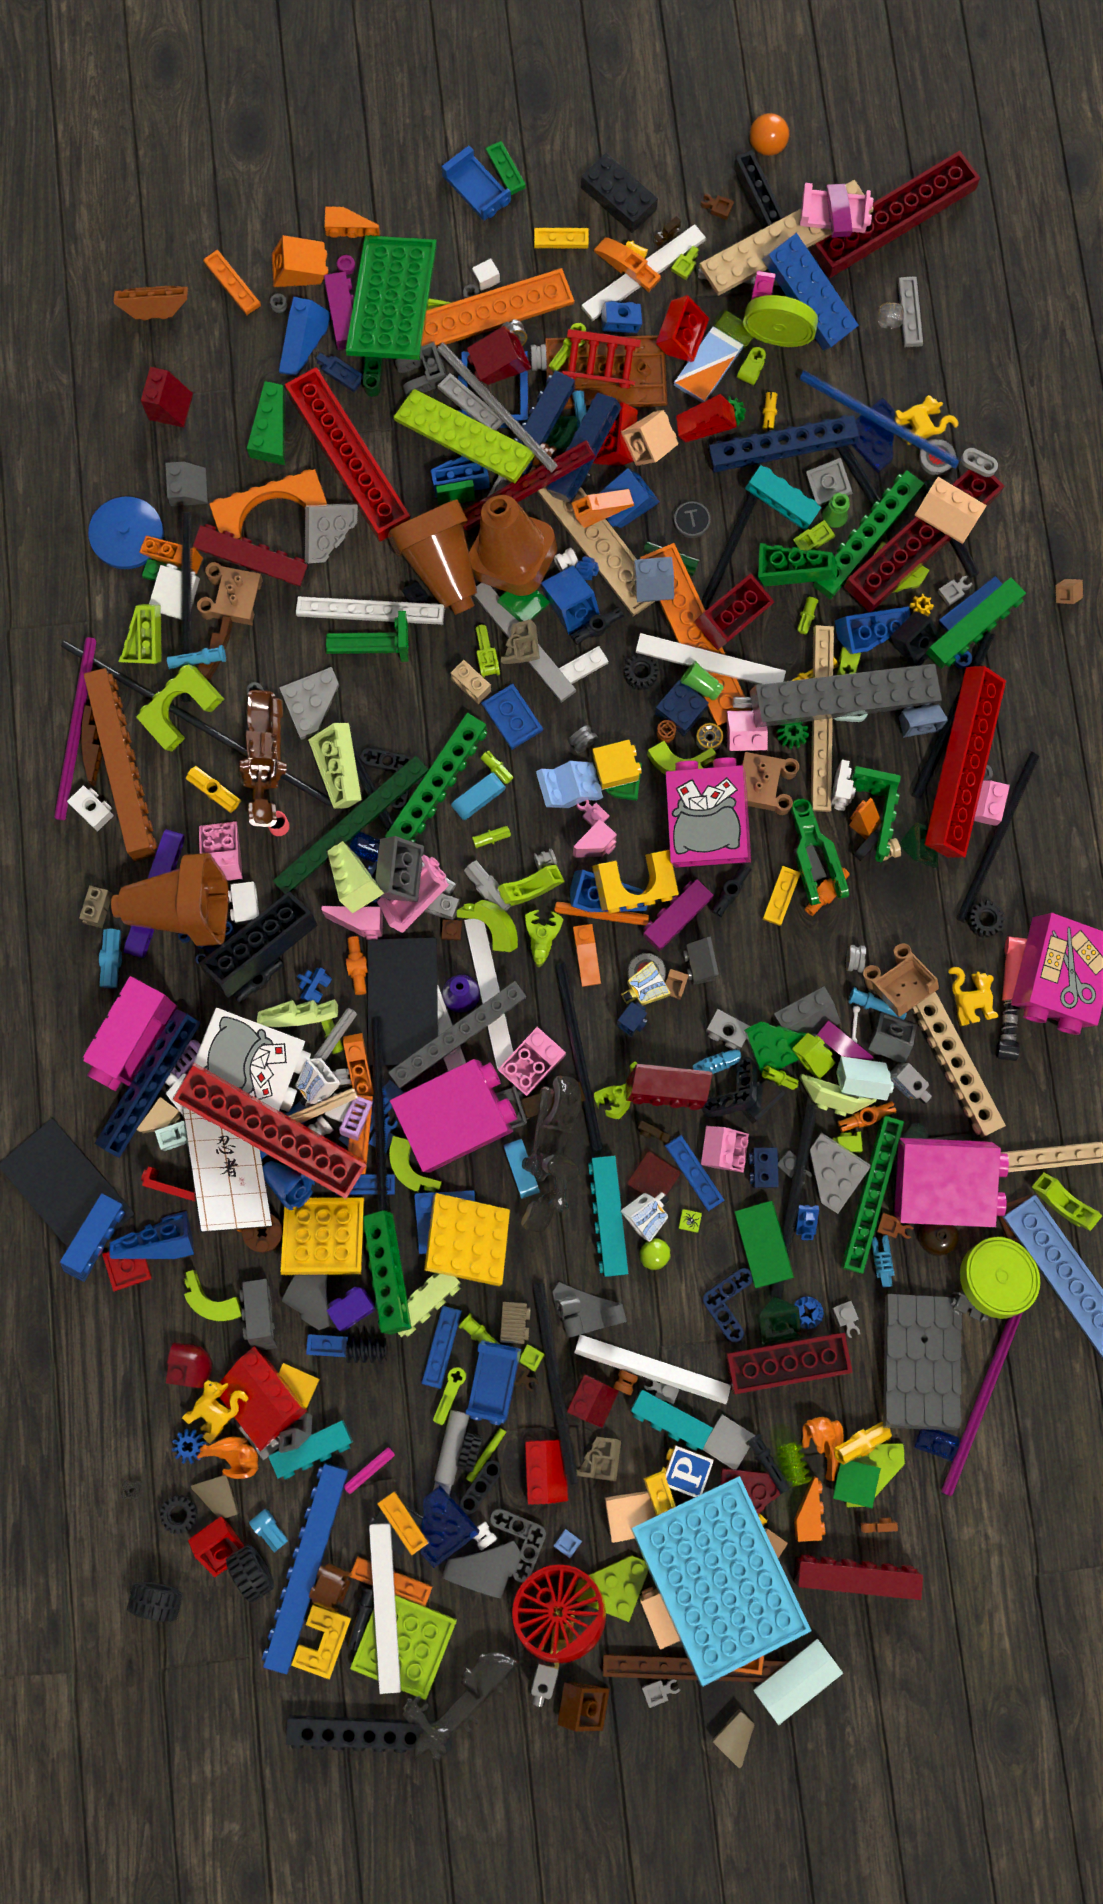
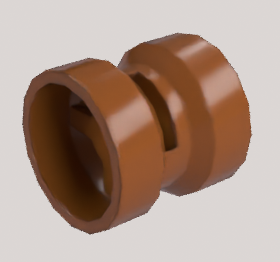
M670 720L660 722L656 733L660 742L665 741V743L671 742L675 737L676 726Z
M620 1369L619 1379L614 1383L613 1388L631 1395L633 1392L632 1386L637 1382L638 1376Z

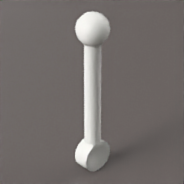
M857 1005L853 1007L854 1019L851 1038L856 1043L857 1017L860 1011V1007Z

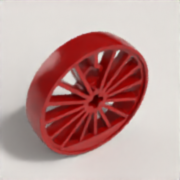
M568 1565L547 1566L531 1574L520 1586L513 1603V1624L519 1640L534 1656L551 1663L572 1662L590 1652L599 1641L606 1622L604 1598L597 1584L583 1571ZM560 1575L558 1600L550 1577ZM564 1575L574 1576L562 1599ZM578 1578L587 1583L568 1600ZM547 1579L549 1588L541 1589L537 1584ZM533 1587H536L539 1591L537 1599L528 1595ZM589 1588H592L595 1592V1597L573 1604ZM544 1595H552L550 1602H542ZM525 1599H528L540 1605L543 1609H526L522 1607ZM598 1602V1612L572 1611ZM560 1611L563 1615L559 1617L556 1612ZM521 1613L546 1614L521 1623ZM571 1616L596 1618L590 1625H587ZM570 1620L586 1628V1630L579 1635L568 1621ZM545 1621L527 1638L525 1637L523 1628ZM565 1624L577 1637L571 1643L567 1636ZM549 1625L539 1647L535 1648L530 1642ZM561 1626L567 1646L557 1653L559 1628ZM555 1627L553 1653L543 1652Z

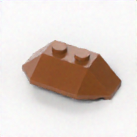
M158 286L125 289L123 291H115L113 301L115 305L135 319H166L172 317L187 300L188 287Z

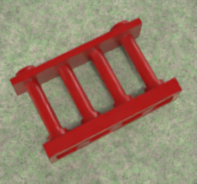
M572 329L567 330V338L572 343L568 371H562V374L575 379V381L576 378L615 383L619 384L620 388L630 389V386L635 385V381H630L629 379L633 351L636 348H640V339ZM581 340L588 341V345H590L586 374L575 373L578 346ZM599 343L607 344L606 347L608 348L604 377L593 375L596 350ZM617 346H624V350H626L622 379L611 378Z

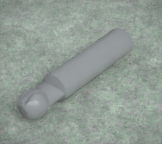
M450 1410L434 1478L435 1485L429 1500L430 1508L437 1513L444 1512L449 1505L448 1499L451 1487L454 1484L470 1416L455 1410Z

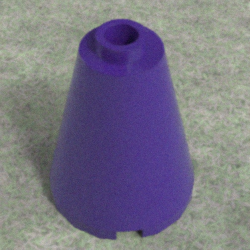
M467 975L451 977L446 981L442 989V998L445 1005L454 1012L464 1013L470 1011L479 1002V985L473 978Z

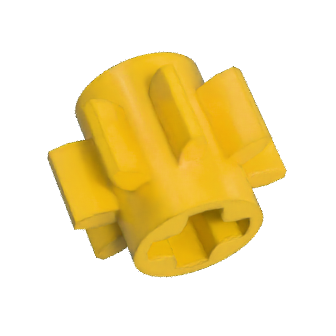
M922 594L919 598L914 596V603H911L909 608H913V613L917 611L929 616V610H932L934 605L930 604L931 597L927 598Z

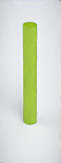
M499 1428L476 1462L473 1472H470L466 1477L468 1481L473 1483L506 1434L505 1430Z

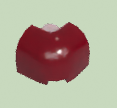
M173 1343L167 1363L169 1364L166 1384L204 1388V1383L207 1380L210 1381L212 1360L208 1352L203 1347L197 1345Z

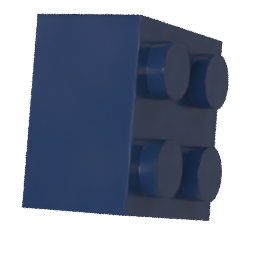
M679 680L657 705L655 715L663 721H672L676 726V731L684 737L707 710L709 702L689 686L680 683L681 680Z

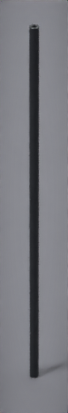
M63 641L62 648L82 659V650L67 641ZM93 659L94 667L99 670L106 668L109 674H113L114 679L151 701L153 700L152 698L155 695L153 692L99 660ZM170 704L169 711L247 757L245 747ZM287 772L282 774V779L329 807L332 806L330 798Z

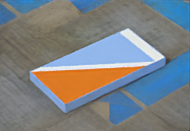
M713 326L700 344L694 362L687 363L675 380L674 386L702 403L707 401L743 349V344Z

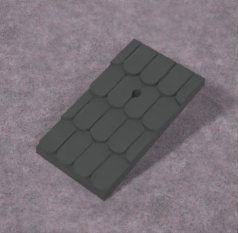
M887 1294L885 1296L883 1428L958 1430L960 1428L962 1312L952 1308V1305H950L951 1297Z

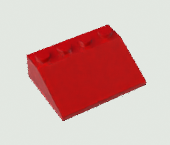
M255 1346L244 1354L219 1382L221 1385L228 1383V1387L219 1397L229 1410L231 1409L230 1397L232 1393L242 1391L248 1396V1401L246 1402L240 1398L237 1400L239 1411L234 1417L259 1451H262L280 1435V1432L285 1431L307 1412L263 1352Z

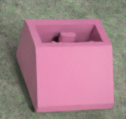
M706 1126L701 1165L744 1172L749 1134L726 1127Z

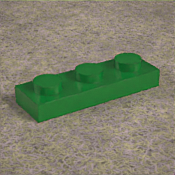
M502 141L487 147L486 154L505 188L511 191V195L525 189L526 184Z

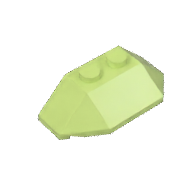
M804 1074L800 1075V1080L811 1101L817 1103L816 1106L823 1110H827L829 1107L835 1109L836 1114L846 1117L847 1113L853 1114L877 1100L841 1094L839 1085Z

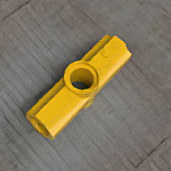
M197 766L188 772L186 780L228 812L232 813L239 806L241 800ZM212 786H217L218 789L216 792H209V789Z
M880 1422L866 1431L864 1429L858 1431L850 1440L833 1450L835 1458L844 1465L860 1455L861 1457L866 1456L876 1446L891 1438L890 1428H883V1422Z

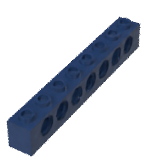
M843 415L834 420L824 419L819 423H805L800 427L790 426L780 431L771 430L766 434H752L746 438L737 437L727 442L717 441L709 445V455L713 473L856 444L859 434L854 415ZM838 429L841 433H834L833 430ZM816 433H821V434H823L824 436H823V437H817V436H815V434H816ZM804 437L805 440L799 441L797 438ZM784 440L787 444L782 445L779 441ZM767 444L769 447L762 448L761 445ZM744 448H750L751 451H750V452H744L743 449H744ZM730 451L733 455L727 456L724 453Z
M178 1009L174 1011L94 1144L120 1158L201 1022Z

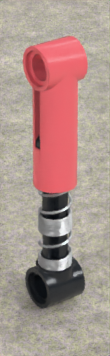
M1008 936L1005 942L1006 960L1002 1001L1005 1002V1014L1002 1018L1004 1027L1001 1030L1003 1035H1001V1040H998L996 1045V1059L1017 1061L1019 1056V1042L1016 1041L1015 1027H1017L1015 1025L1018 1024V1015H1016L1018 1009L1016 1006L1011 1005L1027 942L1025 938Z

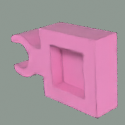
M585 800V806L576 805L579 810L585 812L583 818L592 827L599 819L605 822L609 818V815L597 803L591 806L589 800Z

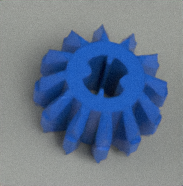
M189 1429L184 1430V1435L179 1432L177 1436L180 1440L174 1439L172 1441L178 1445L172 1448L173 1452L177 1450L179 1452L175 1458L178 1459L183 1456L182 1463H186L187 1459L190 1464L194 1463V1457L197 1459L201 1446L207 1444L206 1441L200 1442L203 1434L196 1437L197 1430L195 1429L191 1432V1435ZM192 1442L193 1446L191 1448H193V1450H186L185 1447L187 1445H185V1443Z

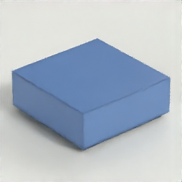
M565 1529L554 1544V1547L571 1558L582 1541Z

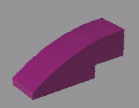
M827 185L828 213L832 237L850 236L852 233V220L846 185Z
M829 1020L817 1034L842 1057L870 1061L873 1059L872 1055Z

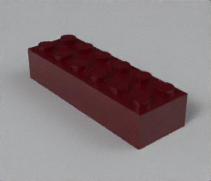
M836 1333L725 1354L733 1394L853 1373L845 1333Z
M801 1554V1558L795 1557L793 1582L802 1588L921 1600L923 1574L918 1572V1569L914 1568V1566L902 1565L901 1568H897L894 1564L881 1563V1566H877V1564H873L874 1562L861 1561V1564H857L852 1559L844 1558L841 1559V1562H837L832 1557L821 1556V1560H818L813 1555Z

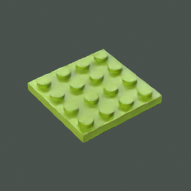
M395 1595L401 1690L426 1700L457 1619ZM374 1608L350 1669L379 1681Z

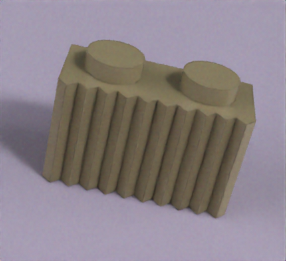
M503 1302L500 1342L524 1344V1340H528L529 1328H525L526 1320H530V1308H527V1303Z

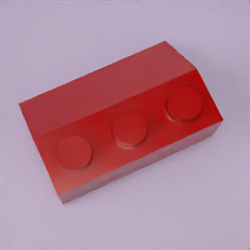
M688 295L671 300L656 344L668 356L694 362L709 317Z
M624 402L619 403L621 410L593 462L594 464L622 466L634 462L621 431L637 422V409Z
M560 1439L526 1441L528 1505L568 1501L567 1477H565L567 1475L565 1470L567 1469H564L566 1464H563L565 1459L562 1458L565 1456H562L564 1451H561L563 1446H560V1442H562L559 1441Z

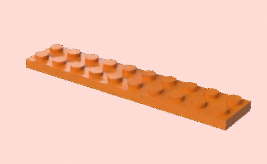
M563 269L554 270L427 310L422 346L432 342L435 343L436 347L440 346L441 343L446 345L500 328L507 321L508 323L512 322V320L522 321L574 304V298Z
M672 543L640 557V559L672 557L674 599L661 600L659 603L677 642L726 655L722 647L717 651L694 623L705 612V609L675 544ZM708 672L724 686L715 700L703 696L709 702L708 709L717 726L727 723V711H751L750 708H734L732 705L734 697H745L737 679Z

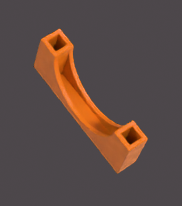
M314 469L304 470L301 474L295 476H286L283 480L277 482H268L265 486L252 487L243 493H234L231 497L225 499H216L209 503L218 531L223 533L224 530L233 533V537L240 540L242 525L247 514L261 502L282 498L292 500L304 508L305 506L327 505Z

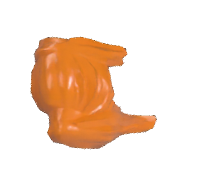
M826 1417L807 1420V1423L803 1425L802 1447H809L810 1438H813L817 1451L820 1454L824 1452L825 1457H827L825 1478L828 1481H834L839 1462L835 1458L833 1450L843 1443V1427L838 1420L830 1421Z
M223 1438L212 1445H203L200 1448V1453L197 1455V1459L206 1456H216L225 1459L230 1464L231 1469H223V1475L233 1479L249 1478L258 1470L257 1451L248 1444L247 1438Z

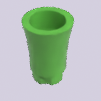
M836 493L830 499L829 504L822 513V518L828 526L837 528L846 523L850 505L849 497L846 494Z
M697 661L690 665L680 683L691 687L711 700H715L724 688Z

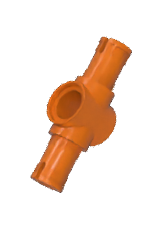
M842 867L845 879H847L850 873ZM831 878L825 879L817 888L821 904L811 906L809 903L805 908L809 915L813 916L823 905L830 904L837 896Z
M349 937V955L346 959L348 975L353 979L355 995L366 994L364 977L368 973L366 957L361 953L359 937Z
M890 1101L878 1107H867L854 1113L852 1117L838 1121L839 1127L845 1125L840 1128L841 1133L856 1127L870 1126L880 1121L882 1117L896 1113L895 1107L889 1109L894 1106V1103ZM864 1112H868L871 1115L870 1122L864 1121L862 1117Z

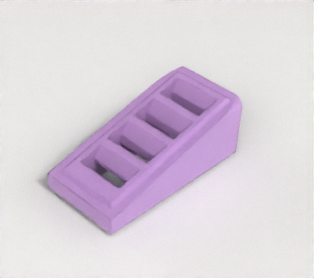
M190 1040L180 1057L187 1065L184 1066L178 1060L176 1065L181 1071L179 1072L175 1067L172 1070V1073L178 1079L182 1074H186L195 1061L197 1055L193 1050L198 1053L201 1046L197 1040ZM188 1053L192 1060H190L185 1054Z
M358 1096L357 1099L352 1100L339 1129L340 1134L358 1141L373 1102ZM359 1104L366 1108L365 1110H363L361 1108L355 1107V1105ZM355 1111L357 1113L362 1114V1117L352 1114V1112ZM353 1119L358 1121L359 1124L352 1123L349 1120ZM347 1126L356 1129V1131L347 1129Z

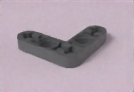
M496 1509L491 1514L492 1525L525 1539L513 1573L515 1580L524 1582L532 1574L546 1537L545 1528L536 1522L504 1509ZM503 1513V1518L507 1520L509 1516L513 1517L509 1528L505 1527L506 1522L501 1521L500 1524H497L494 1515ZM516 1520H521L524 1523V1528L520 1532H516L512 1527L513 1522ZM537 1528H540V1533L543 1534L542 1537L538 1536L536 1543H539V1547L532 1543H527L528 1539L530 1541L533 1540L534 1534L531 1531H536ZM527 1547H532L535 1550V1556L531 1559H527L524 1556V1550ZM520 1559L527 1563H532L531 1567L529 1565L526 1566L525 1572L528 1574L527 1576L523 1575L522 1578H519V1573L516 1572L517 1569L521 1570L523 1563L519 1562Z

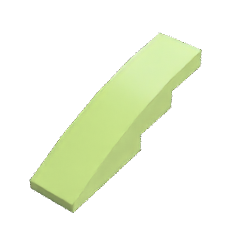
M335 999L317 1005L312 1000L296 1006L292 1000L259 1011L257 1023L266 1027H288L317 1023L338 1017V1004Z

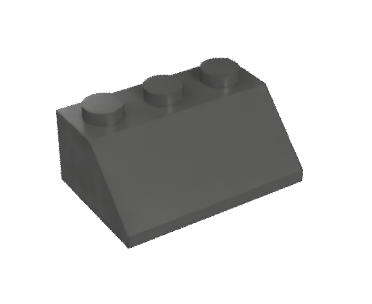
M397 836L380 839L375 878L379 888L384 892L380 897L389 900L418 902L423 861L421 857L424 853V846Z
M825 986L772 1015L776 1026L788 1028L797 1033H809L814 1037L828 1020L835 1026L841 1023L835 1004Z

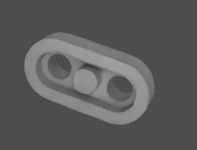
M975 448L966 449L961 457V462L966 468L985 477L994 475L998 468V463L993 457Z

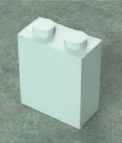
M841 1056L836 1072L841 1094L880 1100L888 1099L889 1093L893 1092L894 1083L891 1082V1073L888 1071L886 1063Z

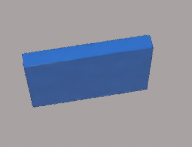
M513 683L481 702V705L511 750L543 731L542 726Z

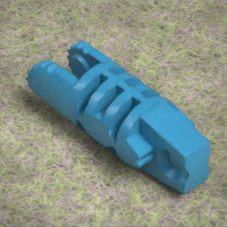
M735 1049L710 1056L694 1064L693 1070L710 1071L714 1074L728 1069L729 1066L735 1065L740 1061L741 1052Z
M888 1235L883 1236L882 1239L884 1252H879L877 1238L873 1237L872 1249L877 1278L881 1277L883 1287L893 1286L891 1276L895 1274Z

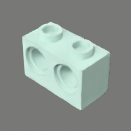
M184 1121L155 1131L160 1149L163 1151L187 1144Z

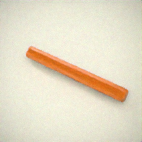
M556 902L555 912L560 914L646 926L649 921V915L626 911L614 913L586 912L571 907V903Z

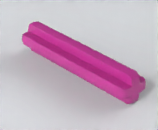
M390 1448L385 1449L344 1485L345 1490L351 1494L395 1455Z

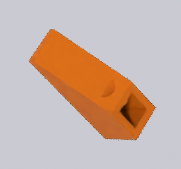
M325 207L326 236L334 238L339 236H348L350 238L365 237V235L380 236L378 224L344 207Z
M625 489L588 495L572 502L576 519L586 528L634 506L630 490Z
M149 536L145 537L140 549L141 554L159 562L182 568V545ZM191 548L193 553L190 554L193 555L191 556L193 558L190 559L193 560L190 561L193 563L190 564L193 565L190 566H192L191 569L193 570L190 571L195 572L197 575L203 558L195 548Z
M872 798L867 802L863 800L850 817L852 822L849 826L865 840L879 827L881 819Z
M363 1033L343 1036V1045L352 1088H354L357 1095H373Z
M812 1476L794 1518L795 1539L798 1542L822 1540V1535H825L824 1522H821V1514H824L823 1502L819 1500V1493H822V1483L818 1481L816 1476Z

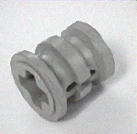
M549 849L546 853L543 851L540 855L533 854L539 871L543 867L552 864L557 865L552 849Z

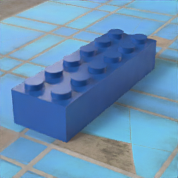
M797 233L762 258L769 271L775 274V280L786 296L805 303L816 312L818 325L815 339L823 351L831 348L859 326Z

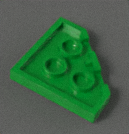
M762 1021L744 1030L761 1075L763 1070L768 1072V1070L764 1069L766 1066L779 1070L799 1060L792 1048L806 1033H797L791 1031V1029L781 1026L775 1027Z

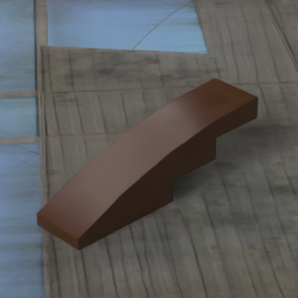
M223 616L220 634L212 633L209 649L219 648V645H223L224 649H226L233 626L231 617ZM221 661L211 662L210 665L199 663L198 670L209 681Z
M85 705L81 741L83 762L89 783L92 786H96L103 752L100 745H97L99 736L96 726L93 725L95 719L92 707Z

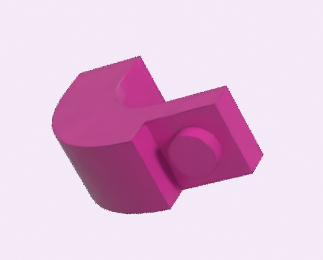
M757 271L751 300L772 294L775 274Z

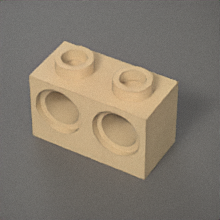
M465 660L451 672V680L477 704L491 692V684Z

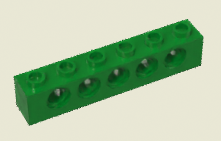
M383 1210L364 1216L363 1230L367 1239L366 1249L370 1258L369 1268L372 1272V1287L376 1296L375 1306L379 1315L378 1326L381 1333L390 1335L412 1329L393 1213Z

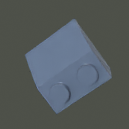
M672 557L634 560L633 571L637 603L673 600L674 571Z
M925 704L921 708L907 707L903 709L899 715L903 738L940 731L947 722V717L939 704Z

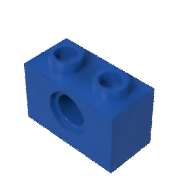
M616 301L605 302L601 310L602 331L637 333L642 325L641 304H634L633 302L617 303Z

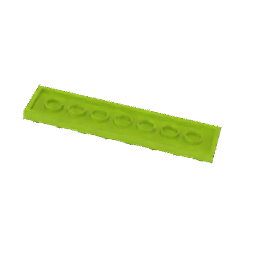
M416 389L412 390L394 415L396 422L513 483L517 482L535 456L532 450L523 444Z

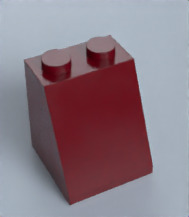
M505 326L467 348L469 352L468 359L476 369L475 375L477 379L487 385L532 368L519 337Z
M150 367L141 397V403L148 419L184 428L193 393L168 370Z
M583 1374L566 1411L602 1428L619 1391Z

